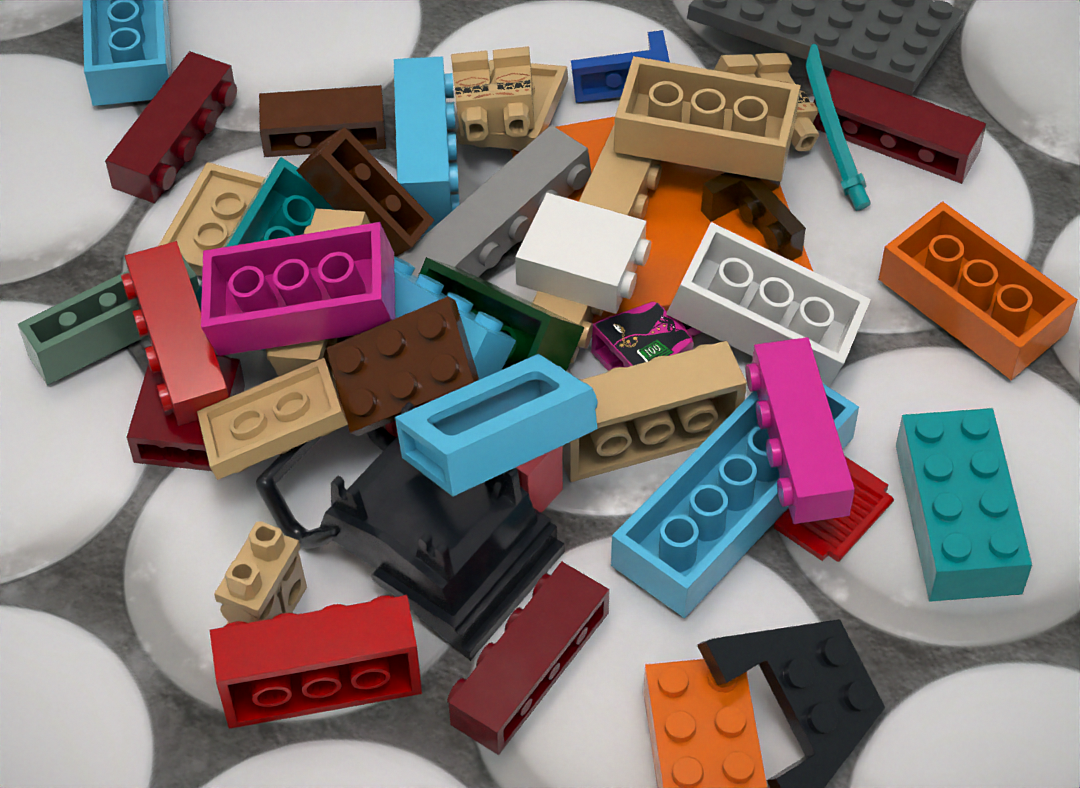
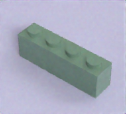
M182 256L195 293L199 287L197 275ZM122 274L18 323L27 354L47 385L146 337L139 336L132 311L140 308L137 299L128 301L121 280Z

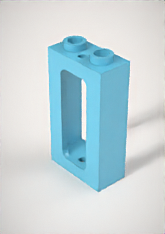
M537 354L396 416L395 421L401 455L405 461L451 496H455L597 430L595 409L598 402L593 388L587 383L582 382L560 366Z

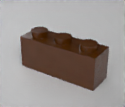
M382 85L259 93V129L264 157L311 154L321 142L344 126L367 150L386 149Z
M345 126L321 142L296 170L334 210L365 212L370 223L380 222L395 257L411 249L434 221L424 208Z

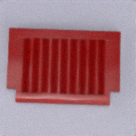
M846 456L845 459L855 489L850 516L793 524L788 508L774 523V529L821 561L830 556L839 562L894 502V498L886 493L889 486L887 483Z

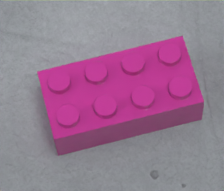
M380 222L203 251L201 329L218 356L357 335L396 319L394 251Z

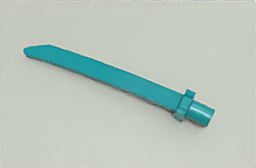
M812 44L806 62V69L816 105L843 180L840 182L845 196H850L855 210H862L871 204L865 191V187H867L863 174H858L844 137L827 84L817 44Z

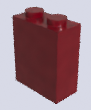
M216 355L229 398L244 392L245 382L240 359ZM148 364L126 437L133 462L212 471L199 420L178 426L173 409L164 412L156 385L163 384L164 382L161 373L152 374Z

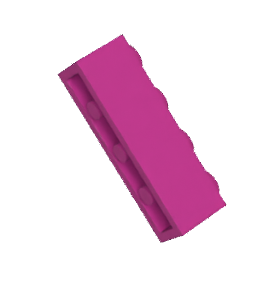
M809 337L755 344L752 364H746L745 368L746 381L749 391H756L759 399L756 402V416L759 428H767L770 438L766 442L767 457L771 468L778 467L780 478L777 480V490L781 506H789L793 524L850 516L855 489Z

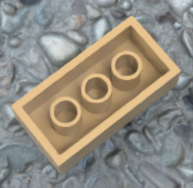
M633 56L615 115L614 152L781 182L796 123L801 85Z
M728 341L712 345L703 344L686 352L671 356H658L648 362L626 368L617 367L600 375L579 379L592 387L597 397L598 405L595 411L598 429L562 446L563 465L569 481H578L699 447L745 400L747 382Z

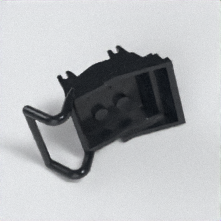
M407 402L401 409V414L414 409V405ZM384 426L367 432L371 441L383 450L373 463L347 490L344 487L345 481L342 477L337 476L331 482V507L325 512L321 525L318 528L308 530L295 519L276 483L321 437L281 454L257 478L256 488L285 536L298 540L300 547L306 549L317 548L334 541L375 568L376 570L371 574V578L375 583L392 593L395 597L407 595L410 610L470 661L536 586L539 579L549 571L565 552V544L557 539V526L551 523L549 517L533 508L528 492L520 487L516 468L460 494L451 496L402 458L398 436L394 437Z

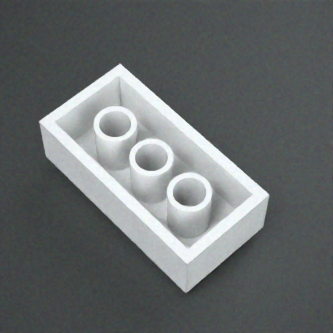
M711 222L666 315L722 342L728 341L730 346L753 356L755 344L809 337L822 383L830 387L845 363L871 299Z

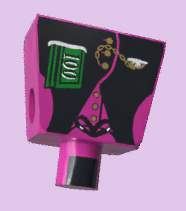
M650 302L593 324L591 353L608 371L617 367L626 368L648 362L658 356H671L693 350L694 342L692 338L700 334L701 331L666 315L667 311L659 303Z

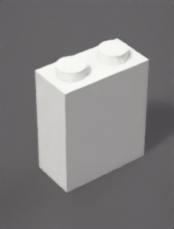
M546 193L515 257L516 285L616 314L623 298L630 299L633 294L637 280V273H635L637 266H645L648 260L651 241L646 239L647 221Z

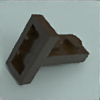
M725 172L703 183L701 211L710 222L739 209L743 219L748 223L752 222L762 233L765 242L772 250H777L782 257L791 261L802 256L806 228L772 192L780 187L779 181Z

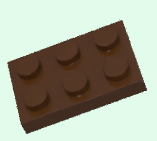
M449 296L326 348L348 422L349 432L356 436L394 422L395 417L401 415V409L407 402L412 403L417 408L479 380L456 300Z

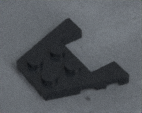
M840 619L712 638L697 644L717 685L728 683L756 665H759L805 756L766 780L770 788H825L885 709Z

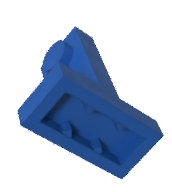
M663 30L647 32L649 50L571 60L576 103L621 97L633 56L670 62Z

